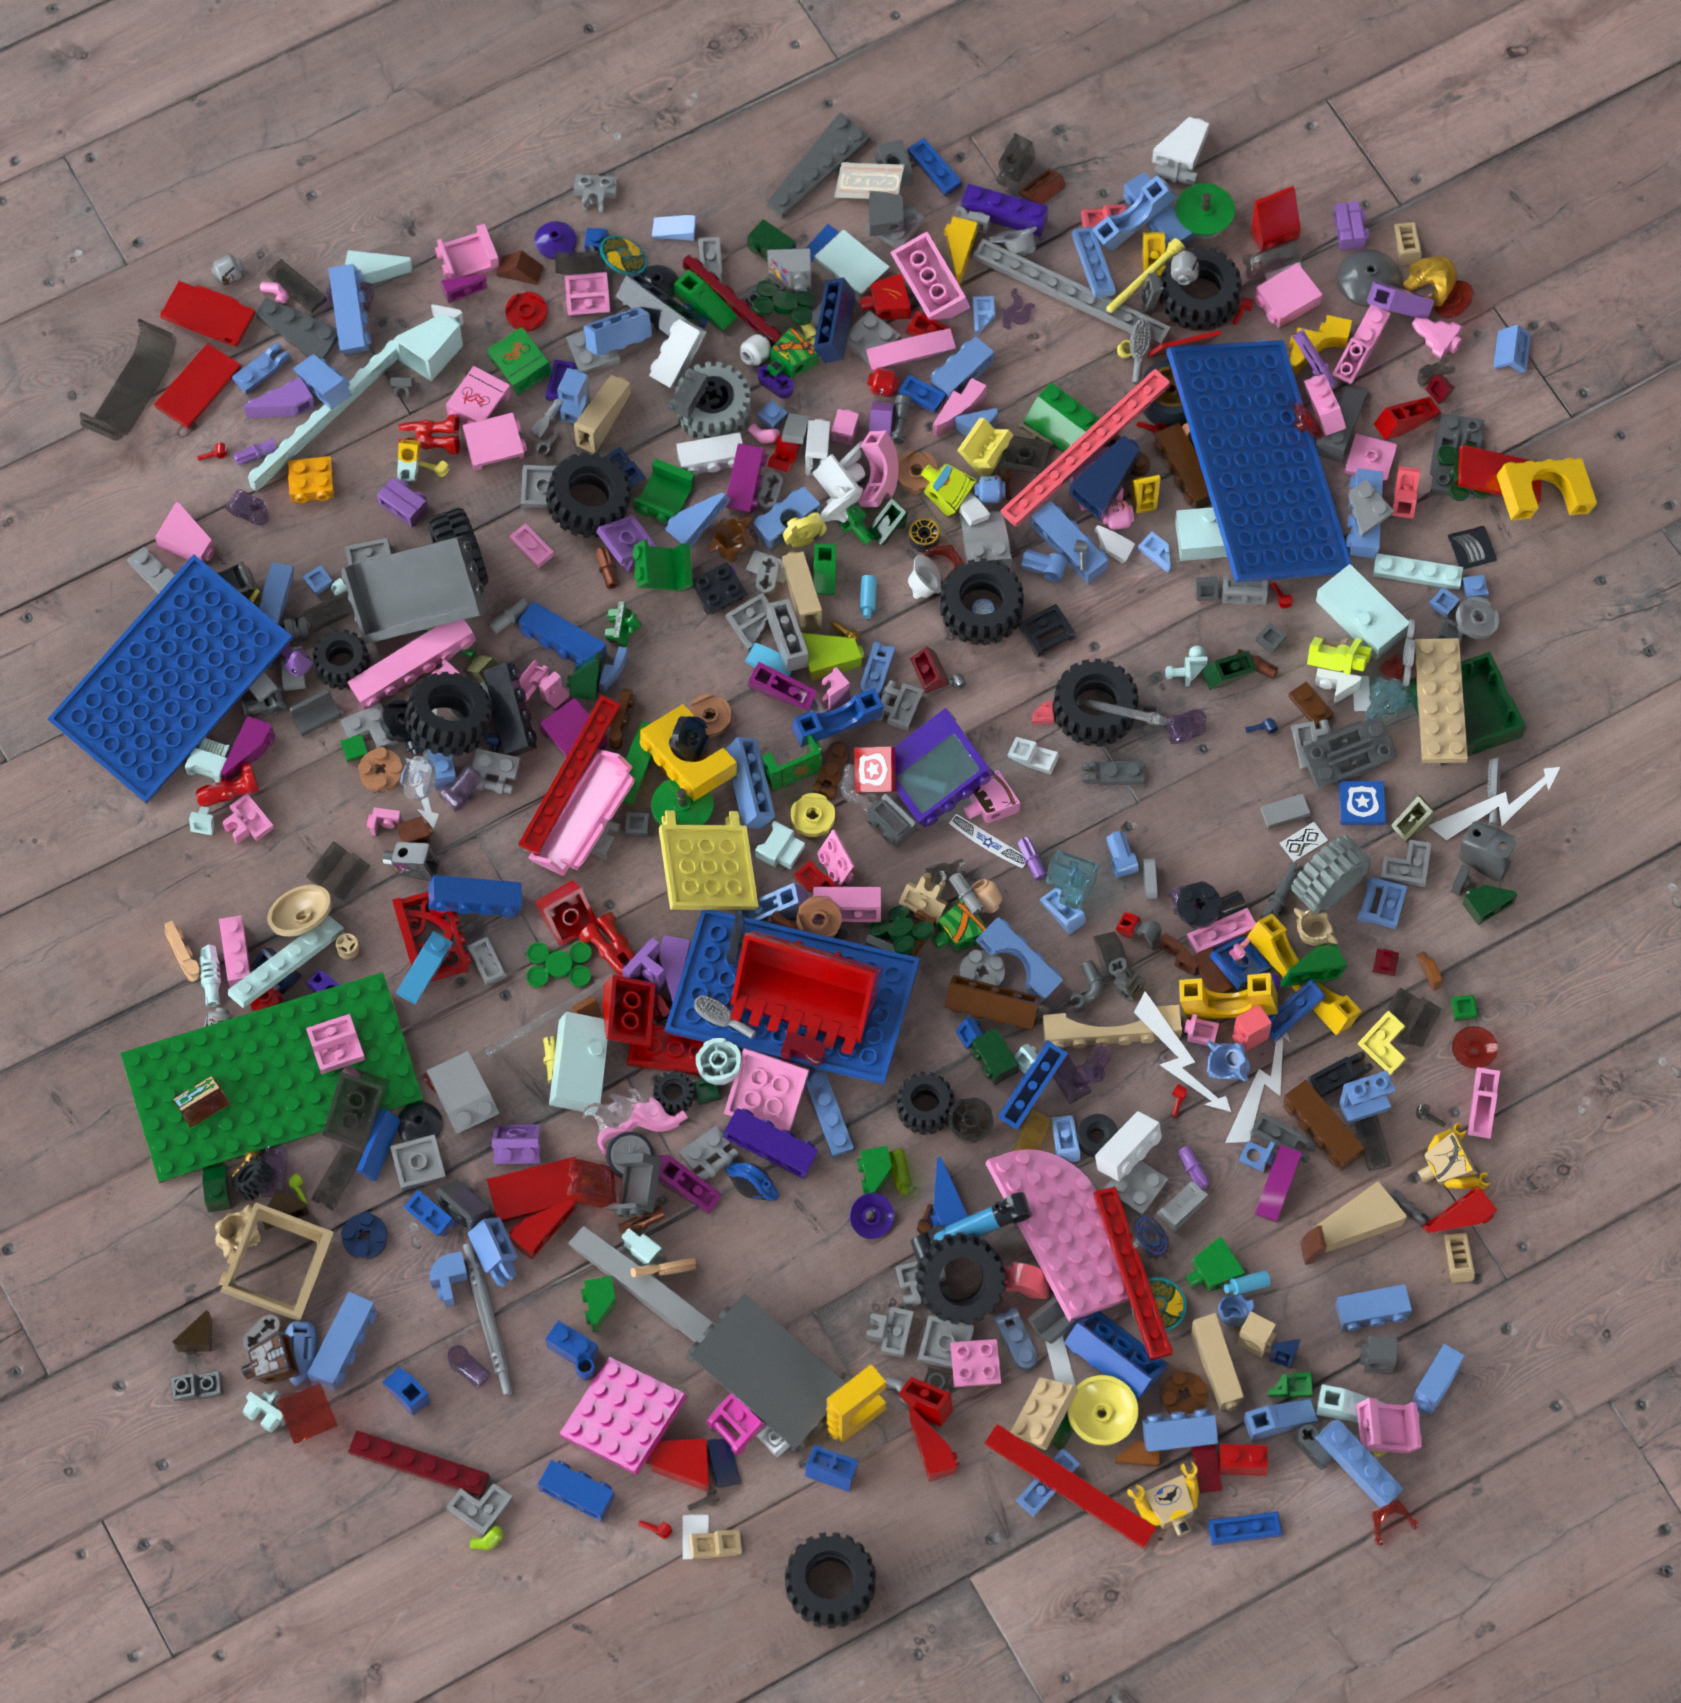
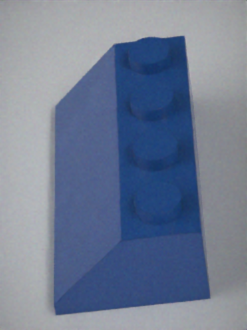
M1101 1311L1087 1315L1078 1321L1064 1342L1073 1353L1083 1357L1093 1368L1100 1370L1107 1376L1123 1381L1132 1390L1137 1400L1151 1389L1170 1365L1162 1358L1150 1361L1145 1345Z

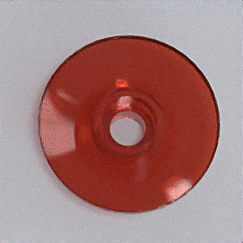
M1456 281L1443 305L1435 306L1436 312L1443 318H1454L1461 315L1472 303L1474 296L1472 286L1466 281Z
M1295 403L1294 412L1298 420L1295 425L1302 433L1306 431L1313 437L1321 439L1323 433L1315 418L1303 405Z
M1478 1026L1463 1028L1455 1035L1452 1042V1052L1456 1060L1463 1066L1471 1069H1477V1067L1484 1068L1490 1065L1496 1058L1498 1051L1497 1041L1492 1033ZM1475 1048L1478 1053H1472L1470 1049Z

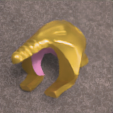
M1444 256L1428 257L1412 263L1408 267L1410 276L1403 283V286L1410 292L1421 286L1432 284L1434 286V293H1429L1425 297L1434 300L1433 306H1442L1456 283L1457 270L1454 263Z

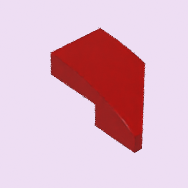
M810 860L793 875L796 881L808 892H813V887H838L827 874L824 876Z

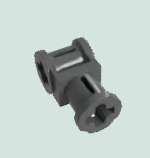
M276 686L277 690L273 692L274 694L269 695L261 702L256 698L246 702L244 700L240 701L245 718L262 712L264 717L285 712L288 706L283 701L281 695L282 688Z
M1124 958L1115 959L1108 966L1110 974L1116 977L1113 983L1117 987L1118 994L1127 1001L1132 1002L1135 999L1134 995L1140 987L1146 985V982L1137 971L1128 968L1127 961Z

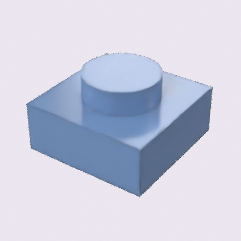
M771 400L757 414V417L769 428L776 429L788 417V412Z
M321 565L303 576V581L315 596L333 584V580Z
M1484 575L1464 577L1462 579L1466 600L1474 596L1488 598L1489 592Z
M1442 587L1430 601L1429 607L1447 618L1460 603V599Z

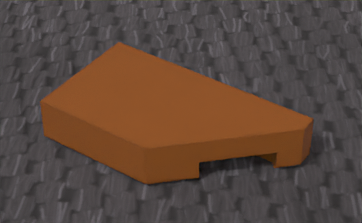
M1424 951L1417 953L1416 956L1432 990L1440 989L1443 978L1435 961L1430 957L1428 958Z
M1136 1440L1115 1458V1464L1159 1467L1160 1450L1148 1452L1145 1448V1442Z

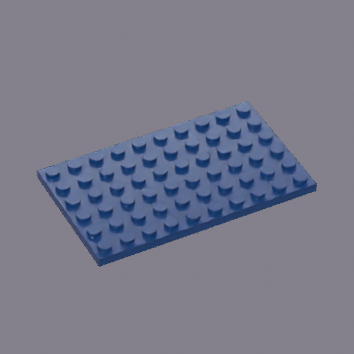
M193 554L47 720L147 804L190 756L191 752L200 745L291 642L293 637Z
M701 910L666 1023L665 1033L702 1042L713 1038H724L726 1041L736 1045L740 1051L747 1048L782 1060L781 1049L786 1038L789 1022L781 1020L778 1031L772 1032L767 1029L770 1016L763 1015L759 1026L749 1025L752 1011L744 1009L740 1022L756 1031V1035L751 1039L731 1026L721 1027L707 1021L695 1011L694 1002L699 996H708L719 1001L732 1012L734 1006L731 1005V999L746 932L750 933L755 930L795 943L797 940H801L805 946L832 954L838 951L842 953V957L881 968L877 996L866 1023L861 1043H855L851 1055L842 1053L845 1039L837 1037L833 1049L825 1047L826 1060L821 1065L814 1066L807 1060L792 1057L790 1063L885 1085L919 969L920 958L716 910ZM800 1026L797 1034L805 1037L808 1028ZM819 1031L816 1040L824 1043L826 1033Z

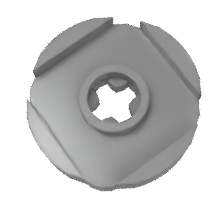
M1476 596L1470 597L1456 610L1458 631L1474 639L1486 640L1499 626L1498 612L1496 610L1493 611L1488 600ZM1475 614L1478 615V618L1482 621H1477L1474 618Z
M973 950L963 959L960 966V976L1001 986L1005 977L1003 960L996 954L991 956L986 950ZM984 968L989 974L979 977L977 970Z

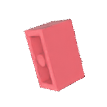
M1260 1004L1236 1017L1232 1037L1235 1043H1241L1244 1046L1245 1052L1269 1038L1272 1022Z

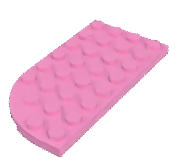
M1016 1150L987 1160L985 1164L1003 1198L1018 1192L1025 1193L1032 1217L1017 1224L1069 1322L1129 1300L1093 1197L1096 1189L1081 1170L1057 1155L1040 1150Z

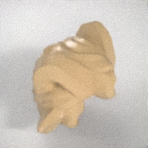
M1294 908L1295 914L1299 917L1296 919L1297 931L1303 943L1312 946L1338 944L1326 911L1316 915L1310 909L1302 911Z
M247 1205L241 1212L228 1213L224 1219L215 1224V1230L217 1231L216 1245L223 1250L224 1257H228L231 1250L235 1251L239 1242H236L235 1239L239 1229H244L247 1221L244 1220L247 1208L251 1207L250 1205ZM257 1225L248 1247L256 1246L260 1242L261 1235Z

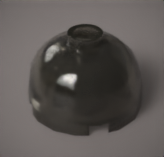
M976 1097L958 1100L948 1114V1127L951 1134L956 1140L964 1144H976L983 1141L990 1134L994 1124L990 1106L985 1101Z

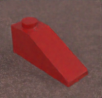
M1429 396L1385 407L1373 424L1385 440L1402 436L1439 416L1442 412Z
M1476 1186L1421 1228L1427 1233L1477 1225L1481 1222L1485 1224L1494 1217L1493 1213L1497 1209L1482 1188Z
M569 1199L525 1218L520 1224L516 1223L509 1233L512 1245L532 1260L576 1210L575 1201Z
M909 1409L908 1417L929 1482L956 1474V1466L959 1465L956 1451L951 1452L950 1445L914 1409Z

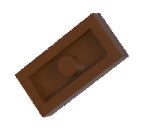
M1307 681L1289 693V698L1310 722L1314 721L1315 728L1320 726L1319 721L1330 720L1334 716L1333 711Z

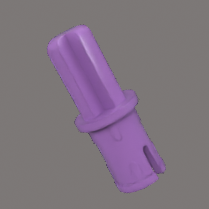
M273 438L268 441L257 445L252 444V447L234 453L236 463L241 465L254 459L260 460V457L275 452L277 447Z
M1029 837L1020 839L1018 845L1025 858L1024 863L1028 864L1034 880L1038 881L1045 878L1048 873L1040 860L1041 855L1037 854Z
M1185 1146L1178 1151V1155L1186 1167V1173L1190 1174L1194 1183L1202 1190L1207 1188L1210 1182L1202 1169L1203 1164L1198 1162L1192 1147Z

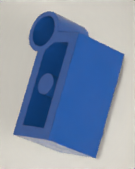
M558 1320L545 1339L547 1348L575 1364L576 1372L580 1379H591L595 1374L593 1360L599 1353L597 1343ZM583 1365L591 1366L588 1372H581L579 1370Z

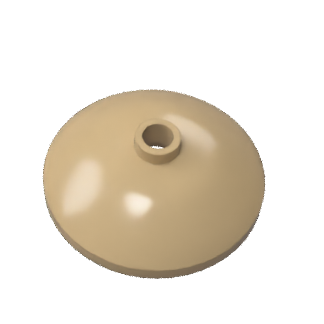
M304 885L286 892L274 902L268 912L267 921L271 930L278 935L289 937L303 935L312 931L329 914L332 906L331 896L325 888L318 885Z

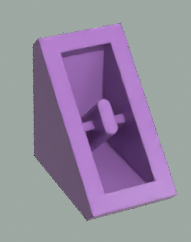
M873 401L869 432L887 430L891 437L894 403Z

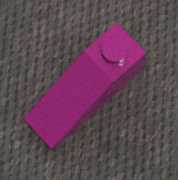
M758 662L748 681V687L765 696L805 711L809 710L818 692L761 662Z
M247 716L221 770L223 780H232L242 772L244 764L249 762L252 764L266 753L268 746H272L275 740L272 724Z
M669 1154L659 1155L661 1165L658 1183L710 1213L722 1194Z

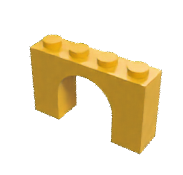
M1582 458L1547 459L1540 462L1531 460L1516 464L1509 462L1504 464L1496 475L1511 521L1531 519L1538 510V504L1532 489V481L1534 480L1551 482L1561 491L1569 516L1589 514L1597 504Z
M682 704L641 729L640 745L644 751H649L658 766H662L666 770L668 777L672 781L675 780L680 785V788L686 790V796L689 795L695 801L736 776L737 762L724 748L698 762H686L673 754L669 746V739L672 737L678 718L681 716H694Z
M1271 974L1247 975L1248 989L1237 993L1212 992L1205 987L1202 978L1179 980L1180 1003L1186 1018L1191 1020L1193 1013L1197 1014V1019L1201 1020L1234 1018L1259 1004L1266 1015L1278 1014L1277 991Z
M872 1364L827 1398V1431L834 1440L838 1438L842 1444L886 1410V1402L879 1395L886 1389V1381Z

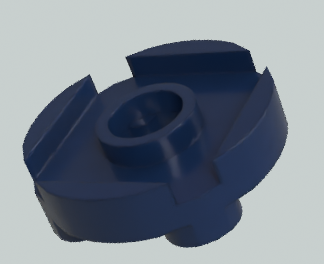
M363 1212L351 1217L345 1223L341 1230L342 1243L350 1256L357 1259H373L380 1255L386 1247L388 1239L387 1228L379 1217L372 1215L370 1212ZM369 1232V1240L362 1239L360 1241V1233Z

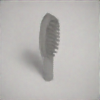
M1146 320L1137 321L1131 331L1130 351L1132 357L1135 358L1133 384L1141 382L1143 359L1147 357L1150 350L1151 328Z
M1500 757L1489 760V786H1487L1489 790L1487 791L1488 797L1491 798L1499 795ZM1499 807L1489 812L1490 825L1498 824Z
M704 995L696 998L694 1002L695 1011L707 1021L721 1027L731 1026L751 1039L756 1035V1031L740 1021L732 1020L730 1018L732 1012L719 1001Z

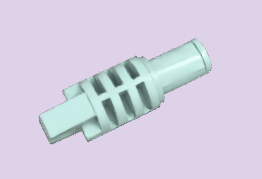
M209 944L201 949L199 961L201 985L205 989L206 1006L217 1007L220 1005V962L217 957L216 947Z

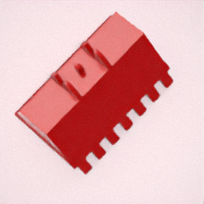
M755 930L750 933L746 932L731 999V1005L734 1007L730 1018L740 1021L744 1009L752 1011L749 1025L758 1027L763 1015L770 1016L767 1029L772 1032L778 1031L781 1020L789 1022L786 1035L787 1032L797 1034L799 1027L803 1026L808 1028L805 1037L816 1040L817 1034L820 1031L826 1033L823 1045L829 1049H833L837 1037L845 1039L842 1053L851 1055L855 1043H861L865 1026L877 996L881 968L842 957V953L838 951L832 954L805 946L801 940H797L795 943Z

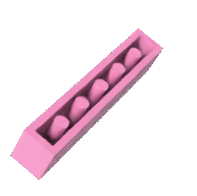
M465 620L436 626L347 683L365 710L379 704L380 700L396 694L404 685L412 684L420 675L433 671L436 665L440 664L444 659L449 661L457 652L471 647L473 642L476 641L475 636Z

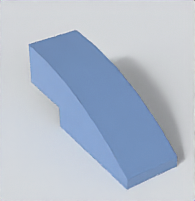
M272 562L259 609L279 625L289 600L288 593L294 580V567Z

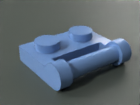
M1369 877L1366 882L1367 891L1362 909L1358 912L1357 920L1362 923H1373L1396 930L1407 886ZM1376 889H1381L1383 892L1377 914L1370 913Z

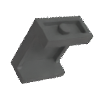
M645 1153L615 1155L614 1164L624 1167L619 1204L608 1205V1210L615 1211V1215L620 1217H629V1214L643 1216L644 1213H653L661 1158Z

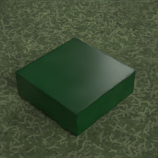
M705 1079L693 1082L699 1105L721 1100L717 1085L708 1083Z

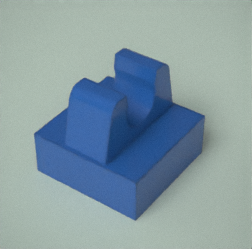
M973 1017L965 1018L955 1030L966 1049L972 1048L973 1039L986 1033V1031L981 1032L978 1027L981 1023L978 1020H974Z

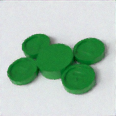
M541 942L531 944L527 949L528 960L536 965L545 963L546 969L542 966L531 967L526 974L528 984L533 988H541L548 983L549 976L555 979H563L569 975V981L574 987L583 988L587 986L591 981L590 970L582 965L573 967L572 962L576 964L587 963L592 956L590 946L583 942L574 943L570 947L568 955L563 951H555L549 954L548 947Z

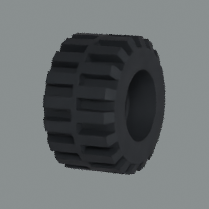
M337 629L335 633L331 634L329 631L326 633V637L321 636L318 639L319 644L316 643L314 646L313 662L319 679H322L323 684L327 685L329 683L332 689H335L336 686L339 690H344V687L347 686L350 689L347 682L370 668L367 646L364 644V640L361 637L358 638L355 632L349 634V630L344 629L343 632H340ZM345 653L353 656L352 660L346 665L336 666L330 663L331 659L338 654Z
M920 1072V1076H917L915 1073L911 1075V1080L906 1078L903 1081V1086L900 1085L897 1094V1113H899L900 1121H904V1126L907 1129L911 1126V1131L914 1133L917 1130L921 1131V1135H926V1131L934 1134L937 1128L940 1131L943 1130L944 1124H949L950 1117L954 1113L953 1089H950L948 1081L944 1083L942 1076L939 1075L936 1078L935 1073L930 1072V1075ZM921 1095H929L934 1097L939 1105L932 1111L924 1112L916 1109L912 1102Z

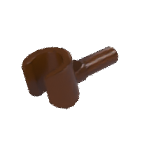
M1006 469V476H1001L998 470L997 476H1000L1002 481H1005L1006 498L1011 500L1012 496L1009 488L1010 470Z
M932 1204L927 1205L924 1216L918 1222L917 1232L920 1234L928 1233L932 1228V1225L927 1222L933 1208Z

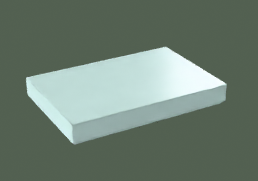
M844 229L815 255V261L837 279L845 277L859 297H862L870 290L872 283L879 281L890 271V267Z

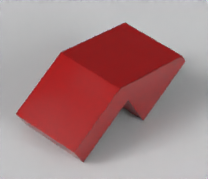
M781 434L778 437L775 453L769 458L767 467L788 473L794 466L802 444L783 442Z

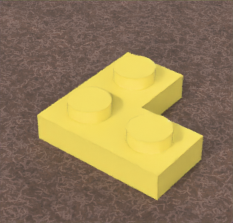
M1387 1011L1357 1043L1385 1071L1387 1070L1389 1075H1392L1407 1059L1391 1044L1406 1027L1391 1011Z

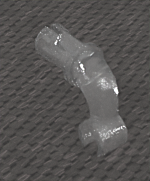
M847 764L844 768L842 781L839 782L838 787L847 801L860 805L867 811L874 805L870 804L869 801L876 803L878 797L873 793L863 796L855 791L854 765Z

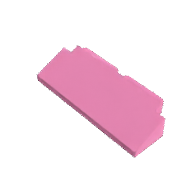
M597 749L538 856L531 853L528 859L562 876L565 875L569 867L578 870L602 835L608 821L614 816L633 786L635 779L629 774L633 766L620 754Z

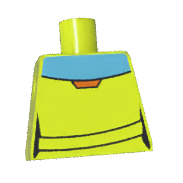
M945 464L937 471L930 465H927L921 473L929 481L924 493L947 517L956 512L976 482L974 478L949 464Z

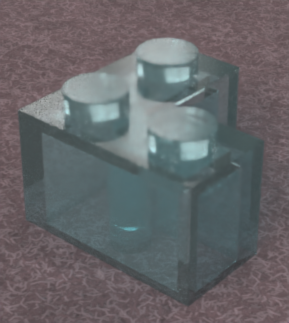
M1057 850L1049 862L1046 883L1062 888L1059 899L1060 904L1080 911L1095 885L1099 864Z

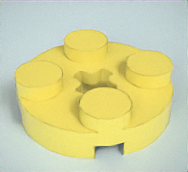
M817 512L801 519L793 518L787 523L788 527L783 533V538L788 546L791 544L794 548L803 547L814 542L813 537L818 534L821 537L826 531V525Z
M808 793L792 805L791 822L798 834L807 837L825 836L834 825L835 809L825 796L818 793ZM811 811H815L819 817L810 819L807 815L811 814Z

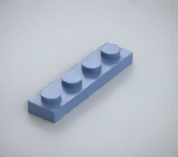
M1093 227L1073 229L1072 238L1094 298L1115 296L1116 289L1096 234L1092 230Z
M820 1069L810 1071L805 1085L832 1158L854 1151L826 1071Z

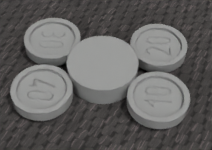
M1415 619L1409 620L1407 638L1404 645V686H1409L1411 667L1414 661L1415 640H1413Z

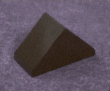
M277 1190L268 1205L272 1209L296 1218L309 1214L305 1202ZM263 1222L265 1230L275 1227Z
M207 1310L172 1341L178 1352L211 1351L212 1317Z

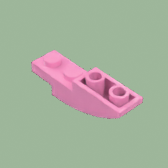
M1370 305L1332 376L1349 384L1354 382L1379 341L1381 332L1390 317V312Z

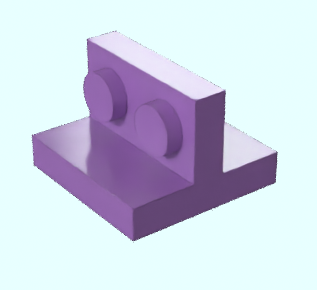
M634 515L602 525L597 530V534L627 573L635 570V559L633 558L634 545L643 540H648V546L657 547Z
M651 938L622 969L623 977L655 983V989L661 992L666 987L664 969L657 964L659 962L660 949L659 943L655 939Z
M541 1124L495 1125L492 1136L494 1164H540Z

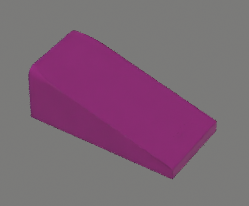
M485 274L445 279L441 281V286L448 303L487 289Z

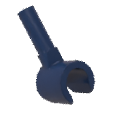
M1272 718L1265 719L1259 725L1245 727L1246 733L1263 729L1268 734L1278 731L1277 724Z
M488 733L486 745L492 746V752L497 753L501 742L497 734Z

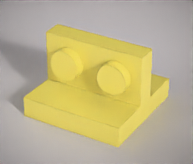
M979 418L957 451L980 477L990 476L1009 449V442L1014 435L1010 430H995L985 418Z

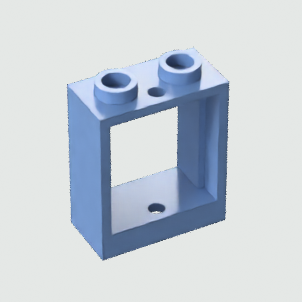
M1446 1344L1442 1346L1416 1389L1412 1402L1417 1403L1419 1412L1423 1414L1429 1413L1430 1415L1434 1413L1460 1370L1465 1355Z

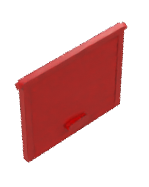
M1221 330L1163 343L1150 351L1147 357L1167 354V349L1173 346L1207 344L1222 334Z

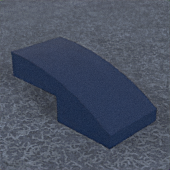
M620 446L606 455L612 459V463L615 464L617 462L622 467L621 472H626L628 476L627 481L630 482L631 489L646 479L634 461L631 462Z

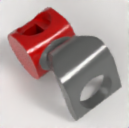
M1130 912L1123 913L1115 928L1119 934L1127 938H1132L1135 934L1139 937L1144 935L1148 940L1149 949L1153 948L1161 933V925L1152 921L1141 924L1140 917Z

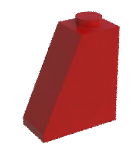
M706 1439L658 1442L646 1461V1464H651L652 1472L700 1490L709 1491Z

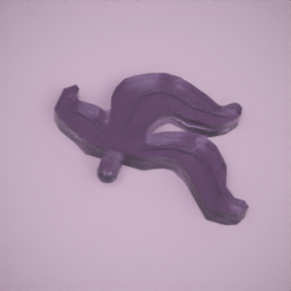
M1017 288L1011 291L1014 304L1009 306L1007 310L1004 308L1000 309L1004 313L1003 327L1008 330L1011 329V321L1018 325L1027 323L1031 317V309L1035 307L1034 303H1028L1022 312H1015L1023 306V300L1017 294Z

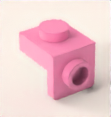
M555 671L550 676L546 675L540 681V697L553 709L557 710L570 698L569 692L562 686L561 676Z
M1193 1013L1192 1019H1187L1184 1033H1188L1187 1041L1208 1046L1207 1042L1209 1040L1212 1042L1216 1040L1219 1023L1197 1019V1014Z

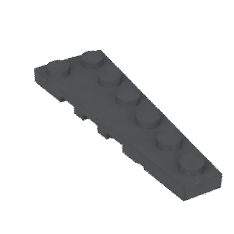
M840 112L769 198L767 206L781 218L786 216L841 167V163H846L870 142V136Z

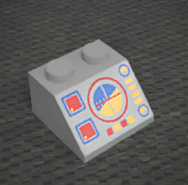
M810 249L767 250L768 275L782 284L790 293L807 290L811 292Z

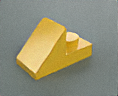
M1164 232L1143 233L1142 259L1143 272H1145L1165 253ZM1165 265L1156 272L1157 275L1162 274Z

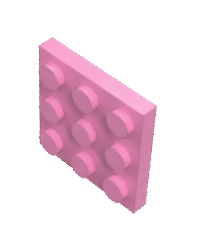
M744 1048L741 1056V1068L739 1074L734 1079L724 1114L733 1116L736 1108L741 1110L745 1108L753 1112L754 1116L760 1120H769L775 1125L774 1127L791 1132L810 1069Z

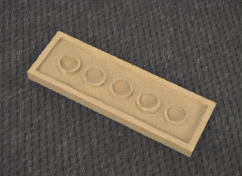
M1459 638L1415 639V668L1422 763H1467Z

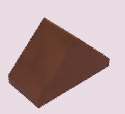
M523 250L502 257L497 276L538 285L544 266Z

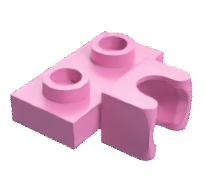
M245 794L229 806L233 814L222 823L226 832L237 829L233 832L235 843H240L250 834L258 841L274 829V825L248 794Z

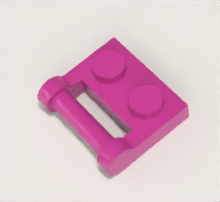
M731 1393L706 1421V1424L711 1429H715L728 1442L731 1450L736 1455L744 1452L746 1445L765 1425L759 1417ZM723 1417L741 1434L739 1439L721 1423Z

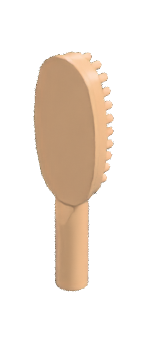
M696 1258L660 1265L635 1267L631 1269L632 1277H638L658 1272L659 1276H662V1274L665 1276V1274L671 1275L678 1274V1272L695 1270Z

